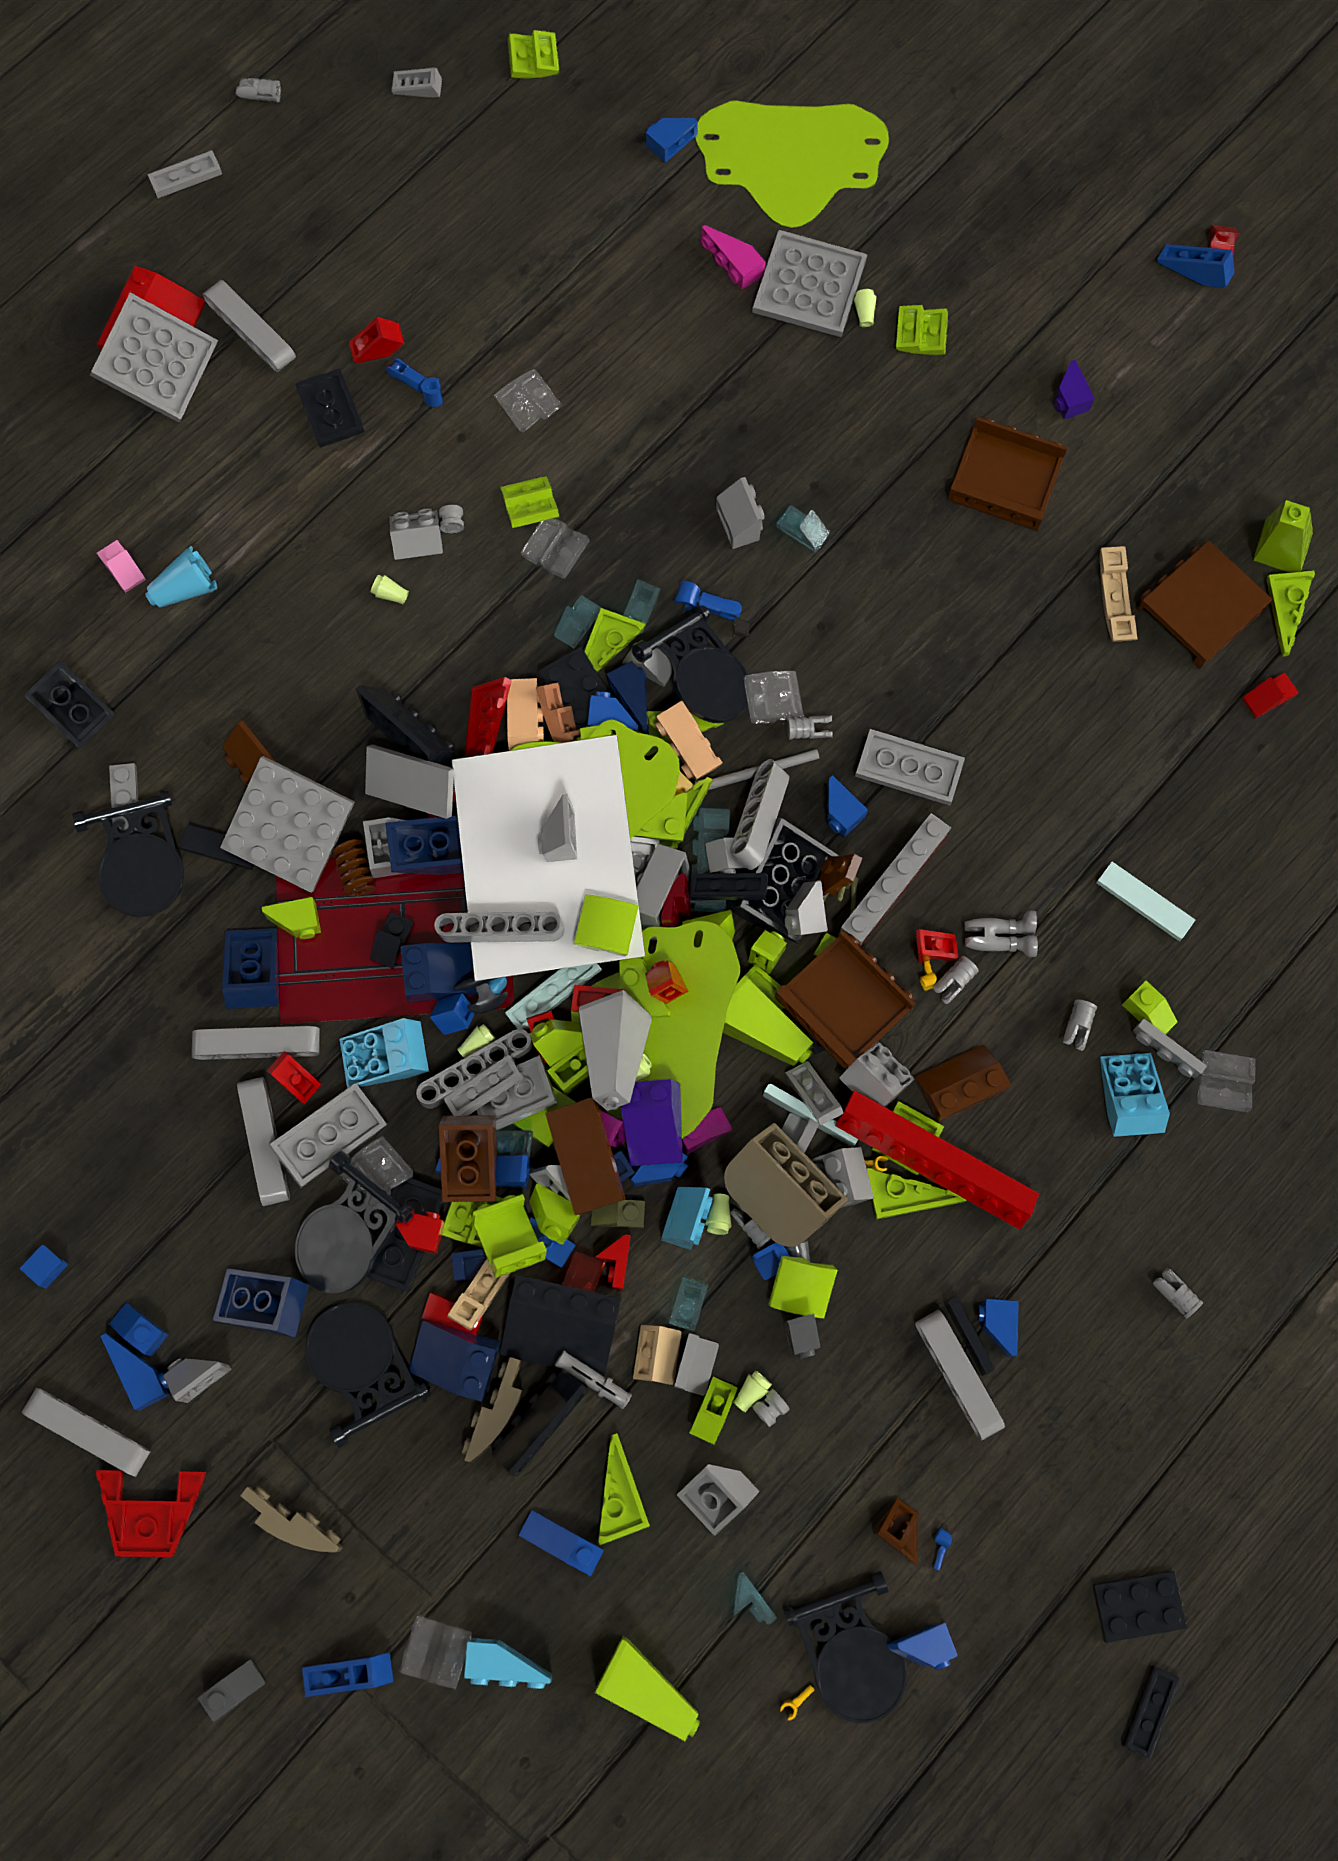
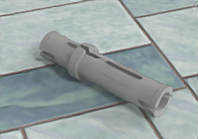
M566 1351L561 1353L555 1363V1366L562 1370L564 1369L571 1376L595 1390L597 1396L600 1398L604 1396L621 1409L625 1408L632 1396L612 1383L613 1379L603 1377L567 1354ZM578 1370L582 1371L583 1373H585L586 1375H588V1376L591 1377V1378H588L587 1376H585L584 1374H582V1373L579 1372Z

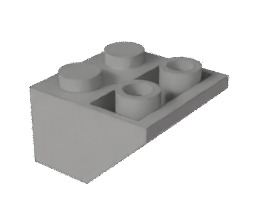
M745 477L740 478L717 496L716 510L732 549L759 541L760 532L763 530V509L761 505L757 506L755 490L752 484L748 485Z
M426 508L419 510L418 513L398 512L394 516H390V535L395 560L443 553L437 510L432 511V509Z
M382 818L363 821L369 867L373 878L404 874L391 872L385 823L407 820Z
M877 1043L861 1055L839 1077L852 1092L855 1090L884 1107L891 1103L915 1080L909 1070L901 1065L892 1056L890 1050L880 1043Z
M861 1147L842 1148L810 1159L848 1199L842 1207L855 1205L874 1198Z

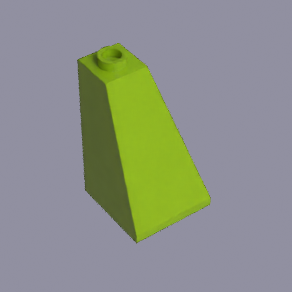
M1286 500L1265 520L1253 561L1289 573L1301 572L1313 534L1310 508Z
M744 976L735 986L728 1006L723 1033L792 1066H795L799 1061L803 1064L813 1053L810 1050L813 1042L749 978Z
M622 1636L596 1686L595 1693L684 1741L688 1735L693 1737L700 1724V1721L696 1719L698 1712L631 1641Z

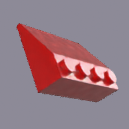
M134 266L97 343L100 352L102 351L130 292L195 327L206 302L204 299L162 275Z

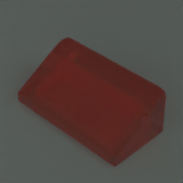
M575 1251L562 1285L594 1292L605 1263Z

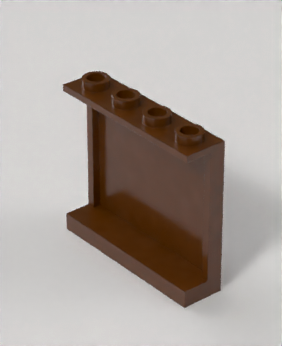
M977 417L947 500L1038 531L1068 447L1062 446L1055 441L1050 442L1039 438L1035 434L1018 431L1012 426L995 423L988 418Z
M1208 541L1203 546L1197 545L1189 554L1190 558L1187 561L1182 559L1173 568L1174 572L1170 576L1165 574L1157 582L1156 585L1158 587L1155 590H1147L1139 599L1141 604L1137 609L1140 613L1146 608L1197 657L1193 664L1199 669L1206 665L1266 610L1273 600L1211 541Z
M842 930L838 938L786 986L783 985L777 990L774 998L847 1070L861 1055L872 1048L914 1007L915 1002L908 990L905 988L901 989L895 983L896 980L889 971H883L877 965V960L871 953H865L858 946L859 942L852 934L847 935Z

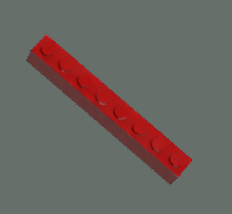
M854 1090L843 1108V1114L839 1116L836 1127L1019 1230L1032 1216L1039 1193Z

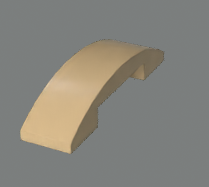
M1125 546L1100 549L1102 598L1107 627L1112 642L1137 640L1134 615L1131 616L1126 578L1128 564Z
M486 1259L465 1293L461 1294L449 1312L448 1317L471 1331L492 1303L510 1273L495 1278Z

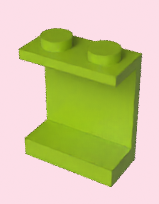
M523 1194L516 1197L515 1195H509L503 1198L500 1203L494 1205L484 1204L473 1212L472 1223L495 1278L545 1260L547 1250L543 1241L538 1242L523 1207L525 1201Z

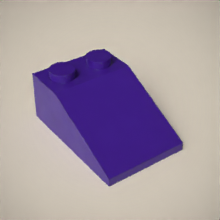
M672 1079L635 1082L630 1103L621 1106L630 1165L646 1166L683 1163L680 1084Z

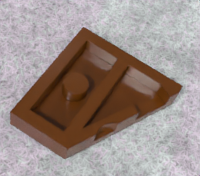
M856 854L827 857L822 864L821 875L818 880L822 884L823 899L828 893L834 896L843 887L848 886L854 881L862 860L861 857Z

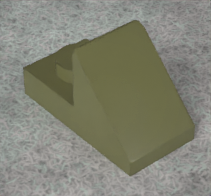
M623 1200L592 1210L591 1226L643 1229L645 1201Z

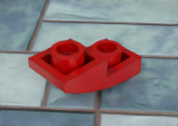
M430 1293L422 1315L423 1319L477 1334L482 1317L470 1331L448 1317L449 1312L456 1303L455 1301L438 1293Z

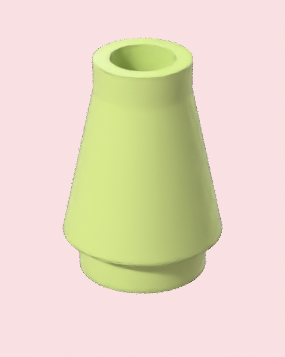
M870 289L857 291L853 299L861 327H869L874 324L873 318L877 297L874 295V291Z
M377 575L371 588V593L375 594L376 598L404 604L409 591L403 589L386 575Z
M482 1024L480 1027H475L457 1050L463 1058H466L497 1039Z
M714 1194L705 1223L708 1226L707 1231L709 1233L725 1235L728 1234L729 1228L732 1227L729 1196L726 1194Z
M754 1371L752 1375L749 1374L737 1398L733 1402L742 1411L746 1412L769 1392L768 1389L772 1384L759 1372Z

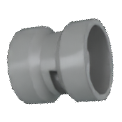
M774 1389L766 1394V1398L763 1401H758L752 1406L768 1427H771L776 1422V1418L779 1415H784L790 1410Z

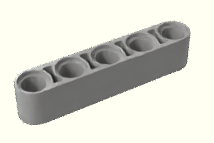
M223 280L218 281L202 294L207 304L274 371H280L296 358L291 347Z
M772 759L764 761L757 769L730 850L731 854L749 870L759 866L764 859L789 782V775Z
M553 912L445 913L438 916L434 924L435 930L442 940L450 943L557 941L563 936L565 930L561 919ZM556 922L557 927L555 930L550 932L545 930L548 923ZM449 923L454 924L452 931L448 933L443 932L445 925ZM473 923L480 924L477 931L468 932L470 925ZM498 923L506 924L501 932H494V927ZM523 923H531V928L528 931H519Z
M296 1026L192 1031V1058L199 1060L279 1057L284 1051L291 1057L319 1055L320 1028Z
M523 1029L513 1030L422 1082L416 1092L419 1102L427 1109H433L445 1103L443 1098L498 1062L490 1058L494 1051H502L504 1057L510 1055L514 1062L525 1057L532 1049L530 1035ZM517 1038H524L527 1044L523 1048H516L513 1046V1042ZM479 1064L482 1066V1069L478 1074H470L468 1072L469 1066ZM455 1076L459 1079L455 1087H447L445 1085L449 1077ZM426 1090H435L436 1096L430 1101L423 1099V1094Z
M259 1077L237 1083L238 1094L261 1203L263 1206L290 1200L284 1165L269 1147L272 1142L278 1139L265 1078Z
M936 1310L916 1321L915 1325L977 1437L982 1441L1005 1428L999 1412L942 1312Z
M39 1388L34 1390L21 1412L51 1431L135 1477L151 1452L142 1445Z

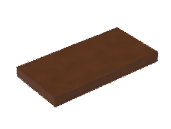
M591 1097L545 1113L574 1214L580 1215L626 1200L598 1103Z

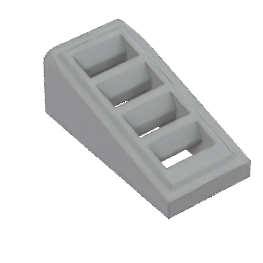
M437 68L395 71L392 93L396 95L440 97L442 78ZM402 80H405V86H402Z

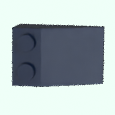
M458 815L447 819L436 817L385 823L391 872L431 875L464 873Z
M277 928L225 932L222 991L226 1009L278 1006L279 964Z
M422 943L401 946L405 996L408 1003L438 1000L463 993L464 996L478 995L476 987L468 990H454V987L462 981L474 977L471 943Z
M227 1268L213 1321L295 1338L309 1285L291 1277Z
M423 1319L409 1372L454 1394L482 1402L489 1387L500 1341Z

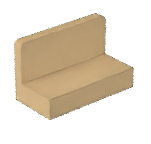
M641 1325L633 1379L674 1385L681 1331L661 1326Z

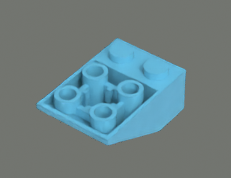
M403 1018L340 1038L347 1089L355 1083L358 1087L405 1079L429 1072L420 1021Z
M1151 1053L1100 1057L1107 1115L1113 1137L1165 1133L1170 1113Z
M697 1187L677 1188L661 1241L689 1250L692 1249L693 1244L699 1245L705 1223L700 1221L701 1219H707L713 1200L712 1197L708 1196L710 1189Z
M471 1638L467 1642L464 1678H470L471 1684L487 1685L490 1680H499L500 1686L515 1687L518 1682H528L527 1687L544 1688L545 1684H550L552 1680L550 1672L500 1640Z

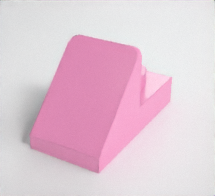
M118 540L97 552L99 558L125 593L146 580L127 550H124Z

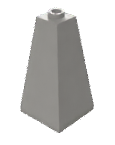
M622 990L579 1007L592 1098L607 1111L630 1103L652 1021V1016Z

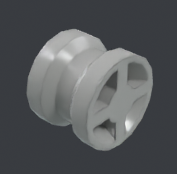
M446 505L439 509V516L442 518L440 522V530L442 532L457 533L464 529V522L461 520L463 509L460 506Z

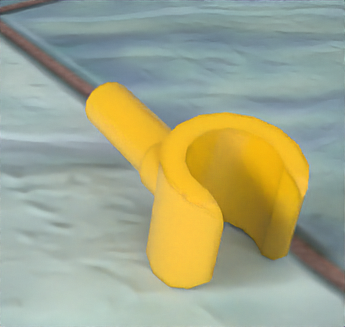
M930 960L924 962L926 975L920 977V983L924 991L932 989L937 980L936 975L932 972Z
M879 1156L873 1160H864L867 1168L875 1169L878 1172L887 1170V1168L882 1169L878 1166V1160H888L885 1156Z
M809 1685L798 1697H795L793 1700H785L782 1703L780 1712L786 1706H791L794 1709V1712L787 1717V1720L795 1718L797 1708L815 1691L813 1687Z

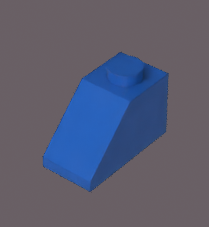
M662 118L647 129L646 146L666 163L698 135V121L695 118Z
M596 692L595 696L591 695L589 697L587 727L600 725L607 720H616L631 730L638 731L636 722L616 698L610 697L611 693Z
M832 775L827 784V821L829 827L835 833H840L845 837L865 819L868 809Z
M682 1153L683 1163L641 1166L632 1177L631 1184L637 1187L670 1182L675 1176L680 1178L688 1167L685 1164L688 1156Z
M528 1155L499 1156L497 1158L496 1187L528 1190L530 1172Z
M985 1299L982 1301V1305H978L977 1320L981 1322L982 1330L1007 1357L1017 1356L1018 1301Z
M127 1302L109 1324L126 1341L148 1356H153L169 1335Z
M946 1623L933 1624L887 1644L889 1650L923 1667H934L935 1670L949 1666V1660L958 1656Z

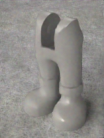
M1027 911L1023 919L1019 921L1015 919L979 918L964 922L965 931L984 932V937L966 938L965 947L980 951L1016 952L1017 949L1023 951L1028 957L1037 956L1038 941L1037 936L1034 935L1037 927L1036 911ZM995 934H1023L1027 936L1022 938L998 937Z

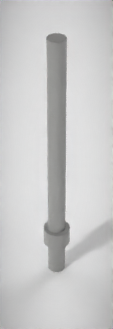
M815 749L775 762L782 769L819 759V753ZM759 766L713 778L709 790L753 778ZM704 779L694 781V782H693V785H695L697 782L702 781V780H704Z

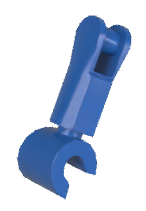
M395 358L393 360L394 364L386 368L387 373L392 378L405 383L419 393L422 392L424 402L428 406L438 407L443 404L438 378L423 376L399 358Z
M682 581L679 584L674 603L685 604L684 609L692 610L696 605H703L709 610V613L732 621L740 617L742 606L739 602L723 599L705 592L700 596V588L689 581Z

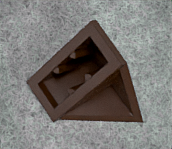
M897 1498L873 1533L918 1566L917 1519L920 1514Z

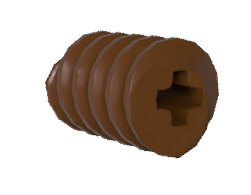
M359 839L346 841L335 847L332 851L333 856L336 858L335 864L339 867L337 871L339 876H341V885L344 886L343 892L347 896H362L376 889L373 885L367 886L368 883L373 881V877L365 876V874L370 872V867H362L368 860L364 857L359 858V856L365 853V849H357L363 843Z

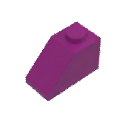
M722 1108L709 1111L695 1130L682 1139V1146L686 1154L733 1131Z

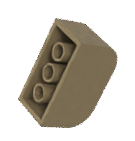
M775 1123L751 1139L728 1164L725 1170V1185L731 1197L757 1223L760 1230L782 1246L794 1247L803 1243L848 1201L844 1194Z

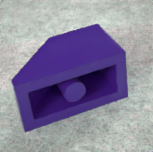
M1076 360L1070 362L1054 399L1055 408L1058 412H1061L1064 420L1090 411L1095 399Z

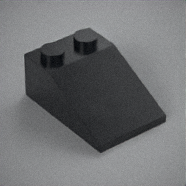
M61 660L23 695L79 749L115 715Z

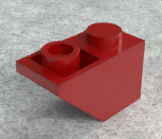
M424 1211V1215L414 1213L413 1218L407 1224L397 1223L396 1226L411 1249L433 1254L438 1253L445 1225L444 1221L439 1219V1214Z

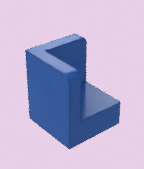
M463 993L438 1000L430 1018L444 1035L467 1029L475 1013L469 1011L467 1006L471 1004Z
M774 1243L754 1254L751 1259L762 1279L768 1280L777 1275L781 1256H789L784 1246Z
M41 1245L22 1265L20 1270L38 1286L46 1289L68 1266V1263L59 1259L46 1246Z

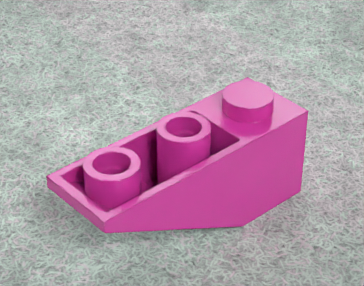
M706 225L702 226L700 239L702 246L714 255L716 263L720 267H724L733 283H737L741 289H744L764 276L766 262L751 245Z

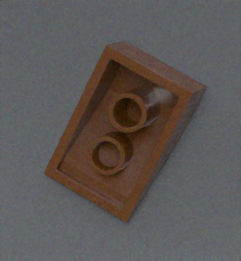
M496 1115L443 1116L439 1124L442 1202L496 1201Z

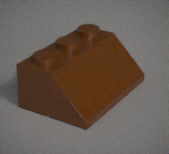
M243 720L236 725L222 746L227 754L223 758L232 769L237 767L241 772L238 777L246 787H248L262 756L275 762Z
M984 1045L914 1077L937 1123L1005 1092L1011 1086L999 1061Z

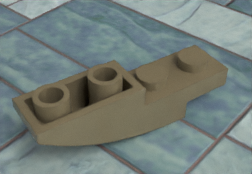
M510 1357L508 1363L503 1362L499 1373V1378H503L500 1389H494L490 1404L494 1405L493 1410L482 1407L481 1412H475L471 1427L475 1428L472 1439H466L462 1454L466 1455L464 1461L473 1462L497 1440L511 1420L523 1393L522 1390L514 1388L521 1365L520 1360Z
M259 1486L255 1489L247 1487L241 1494L243 1499L261 1513L254 1523L280 1540L301 1548L320 1552H340L343 1548L338 1543L341 1538L330 1529H327L326 1532L317 1526L320 1521L311 1513L306 1512L303 1514L298 1512L291 1519L289 1517L291 1512L280 1503L277 1506L268 1500L270 1495Z

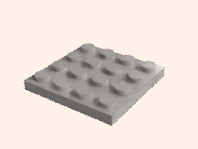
M779 230L753 305L752 313L842 337L867 254Z
M130 292L90 376L180 422L218 340Z
M262 756L220 848L312 893L317 886L355 801Z

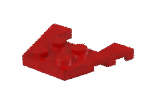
M97 1470L96 1475L100 1482L101 1497L108 1516L107 1522L115 1557H174L205 1480L206 1472H179L177 1501L122 1500L124 1471Z

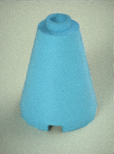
M192 546L185 549L147 586L148 592L145 594L153 606L157 605L159 608L213 592L218 588L215 580L210 581L209 575L212 572L197 551L192 553Z

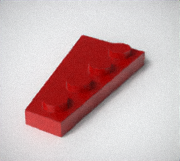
M503 677L472 687L464 758L493 753L512 682L511 679Z

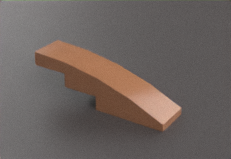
M554 683L536 687L542 713L553 741L558 743L577 741V738L581 737L580 729L576 730L572 707H563L559 684Z

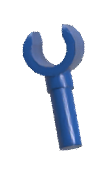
M943 1528L938 1530L933 1540L940 1545L933 1566L937 1570H940L944 1553L952 1542L950 1533Z

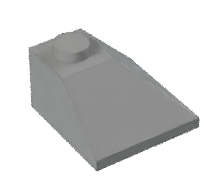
M568 794L561 796L542 828V839H538L539 854H543L547 862L577 859L575 813Z
M180 1358L168 1366L169 1372L163 1376L174 1399L179 1402L188 1403L232 1369L229 1365L221 1362L196 1359L182 1360Z
M708 1464L677 1496L715 1536L759 1493V1490L741 1471Z

